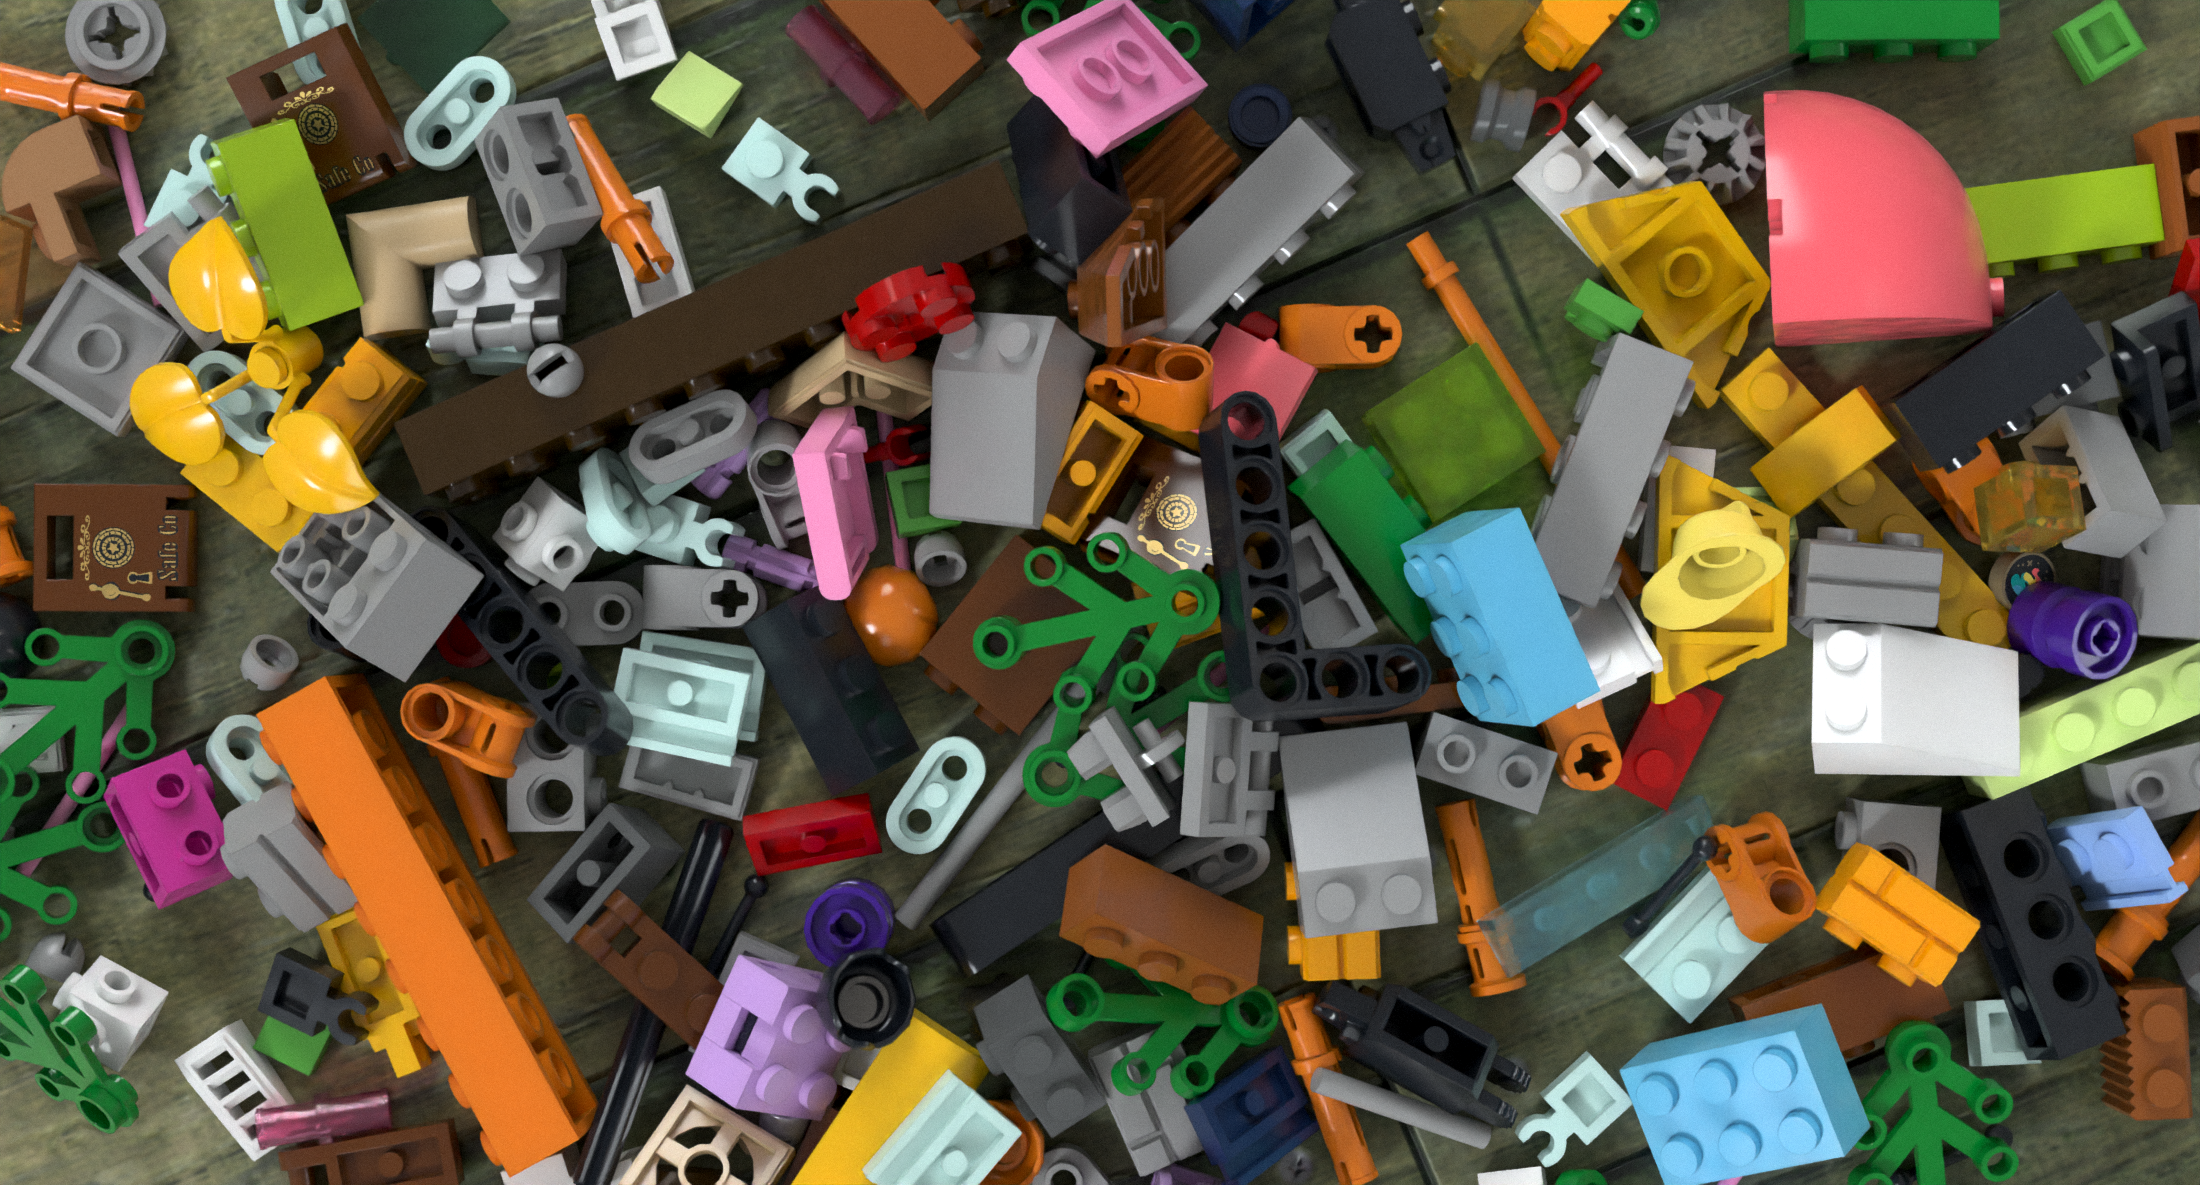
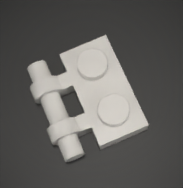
M1592 100L1574 118L1592 136L1588 141L1578 148L1561 130L1512 179L1593 262L1559 215L1566 208L1674 184L1664 174L1668 168L1656 156L1649 159L1624 133L1628 127L1616 114L1609 118ZM1604 151L1631 177L1620 189L1593 163Z

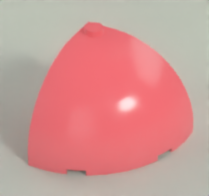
M1809 90L1763 92L1772 317L1776 348L1984 334L1993 328L1992 317H2004L2003 278L1989 277L1985 244L1980 223L1971 200L1958 176L1947 161L1922 135L1887 112L1854 98L1829 92Z

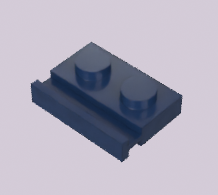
M1281 1045L1264 1049L1213 1085L1208 1091L1184 1106V1110L1211 1165L1218 1164L1225 1180L1220 1183L1221 1185H1247L1320 1129L1318 1121H1311L1304 1106L1309 1101Z

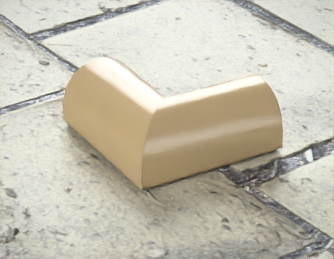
M473 196L346 215L355 280L365 304L360 307L364 339L374 341L429 332L431 324L423 269L435 268V263L484 257L476 199Z
M843 331L773 385L768 395V415L809 429L824 408L855 407L861 405L910 421L932 405V369L935 362L912 354L897 361L881 362L876 351L864 352L854 348L848 333Z

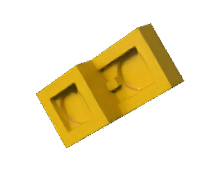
M1861 385L1827 408L1749 469L1780 511L1789 515L1791 519L1808 508L1842 480L1859 471L1902 436L1863 385Z

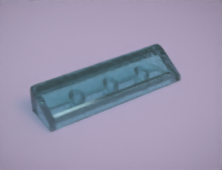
M1703 795L1682 798L1670 805L1667 811H1660L1478 919L1477 923L1507 978L1515 976L1661 888L1691 855L1692 844L1695 839L1704 836L1707 829L1714 826L1709 806Z

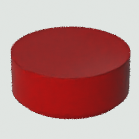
M457 614L436 640L437 648L442 657L457 667H481L494 659Z

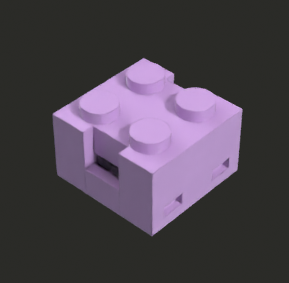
M739 954L685 1074L735 1109L821 1121L836 1093L838 1083L832 1077L842 1053L852 1049L832 1037L817 1013L816 993L823 972Z

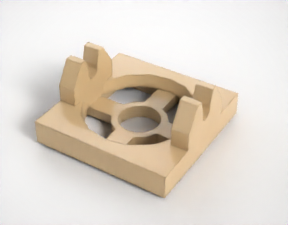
M686 1085L618 1185H656L657 1165L660 1158L678 1168V1177L681 1185H691L686 1179V1168L693 1158L703 1154L715 1156L722 1162L723 1173L714 1185H747L730 1174V1163L727 1157L736 1143H739L742 1150L746 1154L751 1155L753 1159L752 1185H776L796 1153L794 1147L693 1087ZM711 1127L717 1133L710 1144H700L690 1149L674 1141L678 1136L696 1128Z

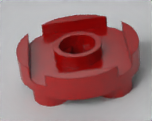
M941 262L945 274L927 277L923 265L893 274L864 290L855 298L859 311L852 316L845 310L842 315L843 324L853 347L864 352L876 351L881 362H893L905 358L914 352L917 347L915 342L937 332L940 334H950L967 327L975 318L970 307L975 299V293L964 268L957 263Z

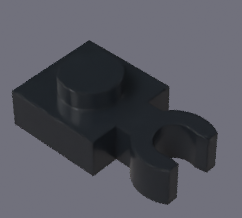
M289 947L276 953L257 1010L311 1037L324 1031L326 1026H328L331 1035L337 1041L345 1045H356L367 1039L369 1031L357 1026L352 1021L351 1010L365 1016L376 1010L380 1002L372 994L365 991H355L350 994L340 991L339 988L345 973Z

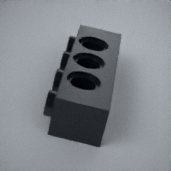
M2029 786L1994 800L1980 798L1941 813L1939 839L1969 914L1981 921L1980 928L1976 933L2009 1012L2008 1014L2026 1059L2062 1060L2127 1032L2120 1017L2121 1005L2118 995L2113 987L2106 982L2095 954L2096 941L2089 926L2080 917L2070 892L2072 888L2070 875L2064 864L2057 859L2046 831L2047 818L2041 805L2033 798ZM2005 848L2009 849L2014 859L2012 873L2009 872L2004 863ZM2030 909L2034 911L2038 920L2036 934L2032 932L2028 923ZM2055 970H2057L2062 980L2060 995L2056 993L2053 986Z

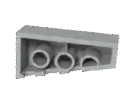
M1298 117L1165 251L1167 328L1149 336L1179 344H1191L1201 347L1218 330L1212 320L1228 304L1236 311L1242 307L1264 285L1258 276L1275 259L1281 265H1284L1309 241L1310 237L1304 232L1322 214L1328 220L1331 219L1357 193L1352 185L1366 172L1314 118Z
M1620 332L1611 336L1607 342L1600 341L1596 345L1590 363L1602 367L1599 375L1593 374L1586 387L1580 390L1572 414L1575 415L1574 422L1581 424L1577 436L1569 434L1560 447L1550 477V482L1557 484L1553 496L1544 495L1530 528L1532 537L1559 597L1590 608H1596L1599 598L1608 600L1618 583L1622 564L1614 560L1623 538L1633 539L1642 523L1647 503L1639 500L1648 476L1657 478L1662 471L1671 448V442L1663 439L1672 415L1681 417L1684 414L1696 384L1694 380L1687 378L1694 361Z

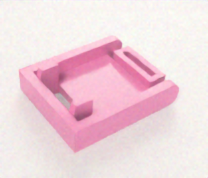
M854 406L822 409L792 454L819 590L829 600H842L850 595L870 558L869 553L875 549L879 541L863 452L868 450L864 427H858Z

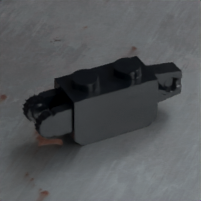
M1331 0L1337 14L1334 15L1324 47L1367 136L1383 142L1393 138L1418 176L1431 172L1453 160L1456 154L1443 115L1445 108L1449 104L1446 94L1451 92V84L1439 59L1434 57L1428 60L1418 37L1424 34V30L1413 4L1409 0L1400 2V0Z
M1332 980L1325 987H1322L1311 1012L1341 1030L1338 1038L1346 1043L1342 1055L1452 1115L1464 1110L1493 1126L1506 1129L1508 1127L1512 1128L1518 1115L1517 1110L1509 1105L1508 1102L1501 1100V1098L1482 1088L1485 1080L1507 1091L1521 1094L1527 1091L1531 1077L1526 1070L1496 1054L1500 1044L1494 1035L1401 985L1387 983L1378 990L1362 985L1356 991Z

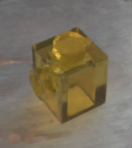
M1445 0L1432 17L1440 24L1431 40V43L1439 49L1436 52V57L1447 69L1457 76L1465 78L1469 73L1477 81H1480L1525 27L1537 9L1526 0Z
M2036 461L2012 462L2001 466L1998 469L1999 475L1973 488L1982 551L2041 553L2086 530L2077 466L2040 465Z

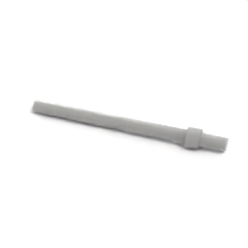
M1143 626L1133 627L1130 632L1144 635L1147 629ZM1129 640L1123 644L1121 648L1123 660L1139 642L1138 640ZM1115 657L1097 684L1096 696L1100 691L1106 694L1112 686L1117 666ZM1074 683L1069 689L1068 694L1073 697H1082L1085 695V691L1080 684ZM1057 706L896 912L895 917L911 930H915L1025 789L1022 778L1025 760L1036 747L1050 742L1058 712Z

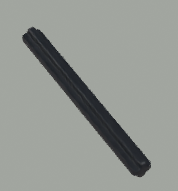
M702 819L698 823L661 927L664 932L690 955H692L734 835L733 829L730 826L712 819ZM637 998L573 1175V1183L575 1185H611L667 1026Z

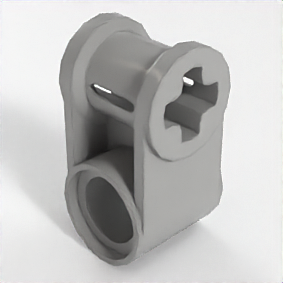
M773 419L763 421L757 425L756 433L745 449L749 481L759 500L769 534L776 548L782 550L788 547L789 540L808 533L792 454L802 438L791 424L786 421ZM772 450L785 451L791 455L787 462L777 466L766 465L760 461L763 454Z
M644 565L642 630L699 631V628L741 629L742 626L766 612L768 605L767 590L762 582L752 574L731 569H701V567ZM736 582L737 590L748 593L749 600L748 605L737 607L736 617H733L732 608L722 606L721 599L723 594L733 592L734 583Z

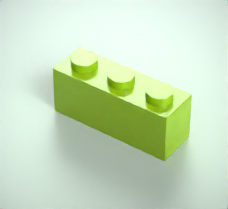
M283 118L210 142L215 157L205 160L206 166L219 197L229 194L232 197L240 219L230 222L231 230L248 258L255 256L264 279L260 284L267 301L268 320L279 318L281 325L292 331L365 305L295 120Z
M2154 163L1964 188L1980 223L1990 278L2002 277L2004 279L2015 276L2014 266L2037 263L2039 274L2071 270L2079 267L2078 257L2100 254L2102 265L2132 262L2143 259V248L2165 240Z

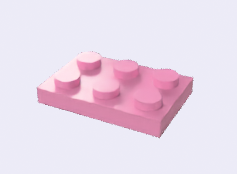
M1104 0L1020 42L1007 59L1011 66L1021 75L1027 88L1051 108L1067 126L1070 135L1079 144L1086 147L1096 159L1193 103L1208 86L1203 78L1131 0Z

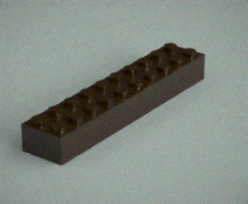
M997 159L569 346L568 348L575 351L580 357L584 368V375L578 389L566 397L553 398L536 391L528 380L527 365L401 419L395 422L394 426L424 495L448 499L450 504L464 501L466 506H473L501 494L502 490L499 483L521 475L524 481L542 477L560 467L558 457L577 450H581L583 456L593 454L599 448H608L616 444L619 440L615 433L637 424L641 426L646 421L674 409L673 407L702 397L713 391L725 389L735 391L732 381L752 373H756L758 379H764L793 366L790 356L814 347L815 352H817L843 331H846L842 321L844 311L846 310L854 316L859 311L855 298L884 278L923 265L927 277L945 274L941 262H952L961 265L968 279L989 270L992 278L999 277L1027 263L1024 254L1034 250L1032 238L1027 231V224L1001 164ZM562 355L538 372L540 381L556 369L567 364Z

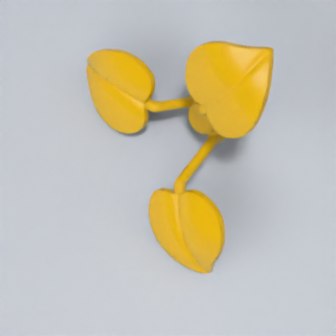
M218 216L210 220L176 252L172 259L168 273L172 296L183 315L198 329L205 332H214L221 329L222 336L228 343H258L250 351L247 360V370L205 393H202L194 373L184 364L162 362L143 371L135 380L130 393V410L137 427L145 433V438L171 459L187 465L203 464L220 453L225 441L224 424L216 410L209 405L210 403L217 401L252 380L263 388L280 390L288 387L267 427L268 435L276 443L271 445L264 453L263 465L274 487L285 499L295 506L315 513H344L370 503L380 495V492L365 476L352 446L340 429L331 420L316 411L295 410L290 412L300 391L311 384V378L307 374L318 368L323 361L324 351L320 339L307 326L289 331L285 327L281 328L279 325H273L265 330L268 323V306L254 268L240 242L223 217Z

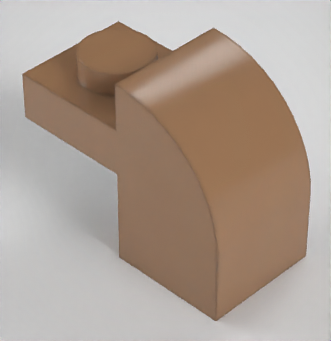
M74 115L40 129L28 136L17 146L11 154L3 173L2 199L6 213L31 222L37 221L38 223L33 225V234L43 254L48 259H53L55 263L73 269L78 261L90 266L102 261L79 203L123 185L117 162L103 127L82 116Z

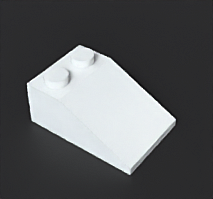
M1882 623L1814 624L1811 743L1815 774L2020 776L2018 651Z

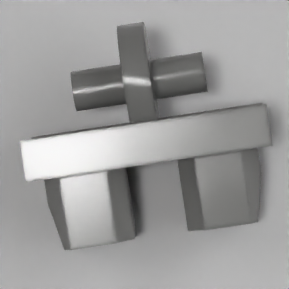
M1115 706L1110 707L1092 721L1088 726L1090 730L1071 746L1067 754L1079 774L1085 780L1113 764L1125 785L1104 797L1100 803L1104 813L1117 832L1140 825L1147 820L1154 827L1168 819L1171 815L1169 811L1177 804L1152 765L1155 763L1167 783L1180 777L1183 771L1171 753L1185 742V739L1179 730H1175L1161 738L1150 719L1146 718L1132 728L1145 748L1142 750Z

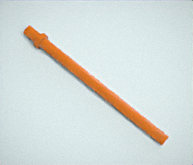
M1424 232L1406 244L1426 276L1421 282L1427 291L1434 289L1500 397L1508 396L1512 406L1508 403L1506 407L1551 477V470L1561 447L1560 443L1455 276L1460 271L1454 260L1447 263L1429 232ZM1621 543L1614 561L1622 564L1618 584L1627 599L1630 600L1642 593L1646 582Z

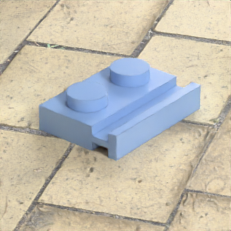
M2143 806L2063 817L2047 825L2046 831L2057 859L2066 867L2072 886L2080 885L2087 899L2081 902L2085 911L2171 903L2189 890L2184 881L2175 882L2168 868L2174 862Z

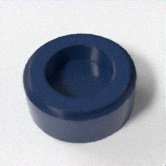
M1253 84L1240 90L1233 98L1228 112V126L1233 138L1243 147L1255 151L1266 150L1291 125L1292 109L1287 97L1279 89L1268 84Z

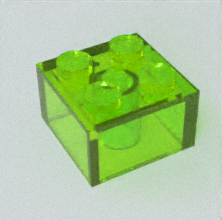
M1477 342L1377 404L1360 417L1407 492L1421 505L1432 522L1439 520L1546 452Z

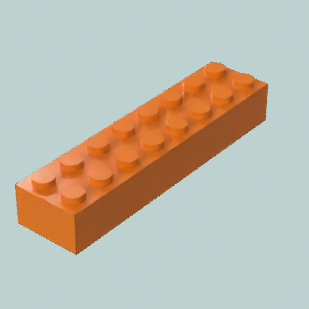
M364 674L324 676L256 714L264 729L260 731L259 735L266 753L277 765H284L295 785L291 789V796L296 808L308 822L314 821L327 843L322 847V851L329 868L339 879L343 880L346 878L358 900L354 903V911L359 923L370 936L375 937L377 935L389 957L385 961V966L392 983L402 994L409 993L421 1016L417 1017V1026L422 1038L433 1051L440 1050L452 1072L448 1076V1081L455 1098L465 1109L472 1108L482 1126L483 1131L480 1132V1140L488 1158L496 1166L503 1165L508 1176L511 1178L578 1141L590 1130L599 1102Z

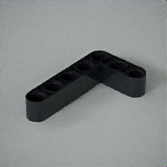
M1251 391L1234 393L1203 418L1199 426L1198 435L1215 582L1221 595L1219 616L1228 691L1232 706L1239 715L1250 721L1266 722L1382 714L1419 700L1426 694L1431 684V669L1428 660L1421 651L1410 645L1392 644L1305 649L1277 419L1273 407L1263 396ZM1228 417L1235 418L1243 425L1246 432V440L1235 436L1230 430ZM1236 480L1246 483L1252 490L1254 496L1253 504L1247 503L1239 496L1236 489ZM1244 543L1254 547L1260 554L1262 561L1261 569H1256L1246 560L1243 552ZM1252 608H1257L1267 617L1269 622L1268 635L1261 633L1254 626L1251 617ZM1384 666L1390 668L1396 675L1398 681L1397 693L1392 691L1385 683L1383 677ZM1323 669L1329 671L1335 677L1338 684L1337 697L1329 694L1322 682ZM1261 673L1270 676L1277 687L1276 701L1267 698L1262 692L1259 684Z
M429 505L420 507L412 512L409 516L438 538L448 530L446 544L457 551L483 575L485 574L486 580L482 590L475 596L471 593L456 614L558 737L572 746L599 756L614 755L622 750L631 739L634 728L633 717L627 706L518 577L504 565L505 562L480 532L468 522L441 507ZM309 613L307 628L312 642L322 649L360 663L367 662V660L346 649ZM523 618L524 626L521 634L510 643L509 635L511 628L518 620ZM562 663L561 678L556 685L548 689L547 679L550 671L554 666ZM600 708L602 716L600 725L595 732L587 736L585 727L587 719L592 712Z

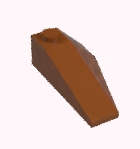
M1164 197L1140 199L1132 207L1133 212L1077 267V279L1070 280L1068 284L1067 301L1070 318L1078 319L1080 335L1107 347H1122L1167 328Z

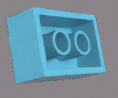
M1520 508L1464 512L1400 545L1407 560L1404 563L1405 577L1416 595L1424 598L1434 620L1430 624L1432 637L1440 651L1445 656L1451 658L1460 678V681L1457 682L1459 697L1465 708L1473 716H1477L1479 721L1534 727L1601 691Z
M1822 1003L1652 1042L1619 1070L1664 1185H1700L1845 1157L1871 1127Z

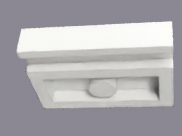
M1618 583L1608 600L1599 598L1596 608L1584 607L1559 597L1601 690L1575 704L1577 709L1637 683L1636 678L1651 671L1654 674L1664 671L1661 655Z

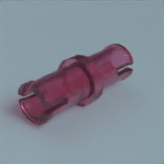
M815 5L805 7L788 23L785 28V34L790 39H793L821 69L819 77L829 88L837 86L867 118L866 121L870 125L879 123L897 106L900 96L896 91H892L864 61L866 53L856 42L848 44L818 12L819 9Z
M383 1087L381 1090L330 1098L329 1092L315 1094L314 1101L266 1109L263 1107L256 1108L255 1125L260 1150H265L268 1147L319 1139L320 1144L324 1145L334 1143L335 1136L380 1128H393L388 1087Z

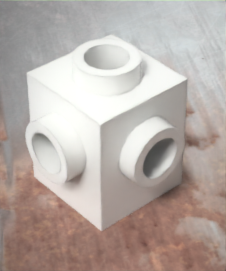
M540 477L535 479L520 501L506 511L502 518L501 526L492 536L498 545L509 555L504 565L515 575L532 586H536L543 579L563 592L574 577L587 567L593 552L598 547L586 529L588 518L585 507Z
M100 955L83 976L73 972L66 979L58 991L52 1006L60 1010L59 1014L68 1006H75L85 1012L97 1027V1034L88 1042L89 1046L100 1063L119 1073L149 1035L169 992Z

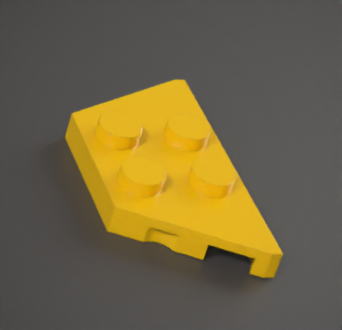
M1690 181L1566 208L1559 215L1616 294L1644 311L1638 321V325L1651 343L1658 348L1694 361L1687 377L1696 382L1691 398L1697 407L1709 409L1716 403L1720 392L1715 390L1730 357H1738L1748 336L1749 321L1760 310L1771 287V280L1702 181Z
M1668 455L1662 471L1655 479L1654 574L1671 560L1674 539L1680 525L1690 517L1702 512L1721 510L1734 501H1741L1749 507L1753 520L1759 525L1762 535L1773 539L1782 546L1786 561L1782 571L1777 576L1759 587L1732 611L1713 623L1694 629L1671 630L1652 625V642L1662 657L1664 670L1657 674H1654L1653 671L1651 673V701L1655 704L1668 703L1676 699V695L1707 680L1714 681L1735 671L1740 664L1753 658L1760 659L1787 646L1790 516L1716 478L1708 476L1671 455Z

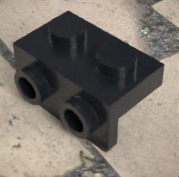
M2183 291L2110 323L2115 351L2109 355L2114 374L2120 382L2123 401L2118 403L2117 406L2120 420L2130 435L2133 437L2141 436L2159 453L2173 446L2169 423L2200 409V323L2197 302Z

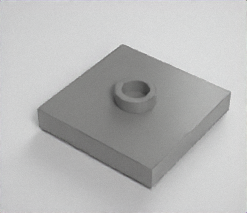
M78 261L11 369L115 436L126 438L135 424L129 405L131 388L135 380L143 371L153 365L162 362H174L190 336L176 320L90 265Z

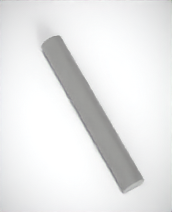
M1318 1067L1312 1075L1310 1089L1312 1092L1480 1149H1484L1490 1141L1491 1126L1489 1124L1457 1113L1451 1114L1439 1107L1322 1067Z

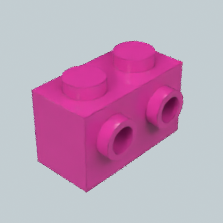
M186 749L111 778L104 794V799L159 910L230 880L233 877L221 856L220 848L225 844L224 825L211 801L216 797L213 782L202 764L193 765Z

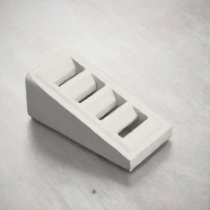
M241 1019L222 1028L174 1061L194 1090L250 1158L256 1161L309 1126L310 1123L265 1054L253 1049L256 1040ZM227 1050L234 1060L216 1071L211 1060ZM241 1071H244L251 1080L231 1093L225 1082ZM260 1090L267 1100L245 1114L239 1103ZM276 1110L283 1120L259 1136L252 1125Z

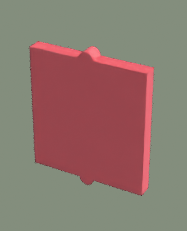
M1226 322L1209 352L1214 362L1213 410L1234 393L1241 391L1256 392L1266 398L1274 409L1280 441L1318 370L1280 350V345L1274 339L1270 338L1264 342ZM1228 417L1230 430L1235 436L1246 440V432L1243 425L1235 418ZM1199 429L1191 430V432L1199 435Z

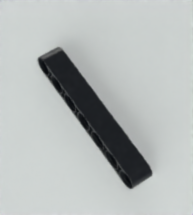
M1277 694L1273 695L1269 699H1271L1272 701H1276ZM1319 718L1273 722V731H1278L1279 736L1327 731ZM1279 748L1277 752H1271L1270 779L1281 772ZM1160 771L1157 772L1177 804L1169 811L1170 817L1158 825L1152 827L1147 820L1140 825L1117 832L1103 809H1101L934 920L929 927L962 977L966 979L1061 918L1069 868L1103 845L1107 844L1145 862L1185 836L1180 835L1184 775L1182 774L1177 779L1167 783Z

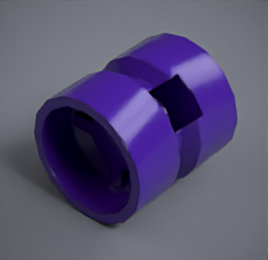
M2038 581L2027 586L2016 597L2009 611L2007 633L2009 644L2014 651H2018V654L2024 653V655L2031 653V656L2036 657L2039 662H2043V666L2063 668L2066 672L2090 679H2107L2118 674L2129 662L2136 648L2138 626L2136 615L2132 608L2119 597L2094 591H2084L2077 587L2052 581Z
M853 877L836 882L815 899L806 914L804 934L808 948L818 961L828 967L842 954L872 947L885 948L895 929L896 913L893 901L884 888L871 880Z

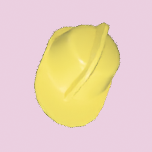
M1734 501L1721 510L1702 512L1688 518L1680 525L1677 531L1671 560L1655 573L1643 588L1640 605L1644 617L1658 627L1671 630L1694 629L1713 623L1732 611L1755 590L1768 583L1782 571L1786 561L1782 546L1773 539L1762 535L1759 525L1753 520L1749 507L1741 501Z

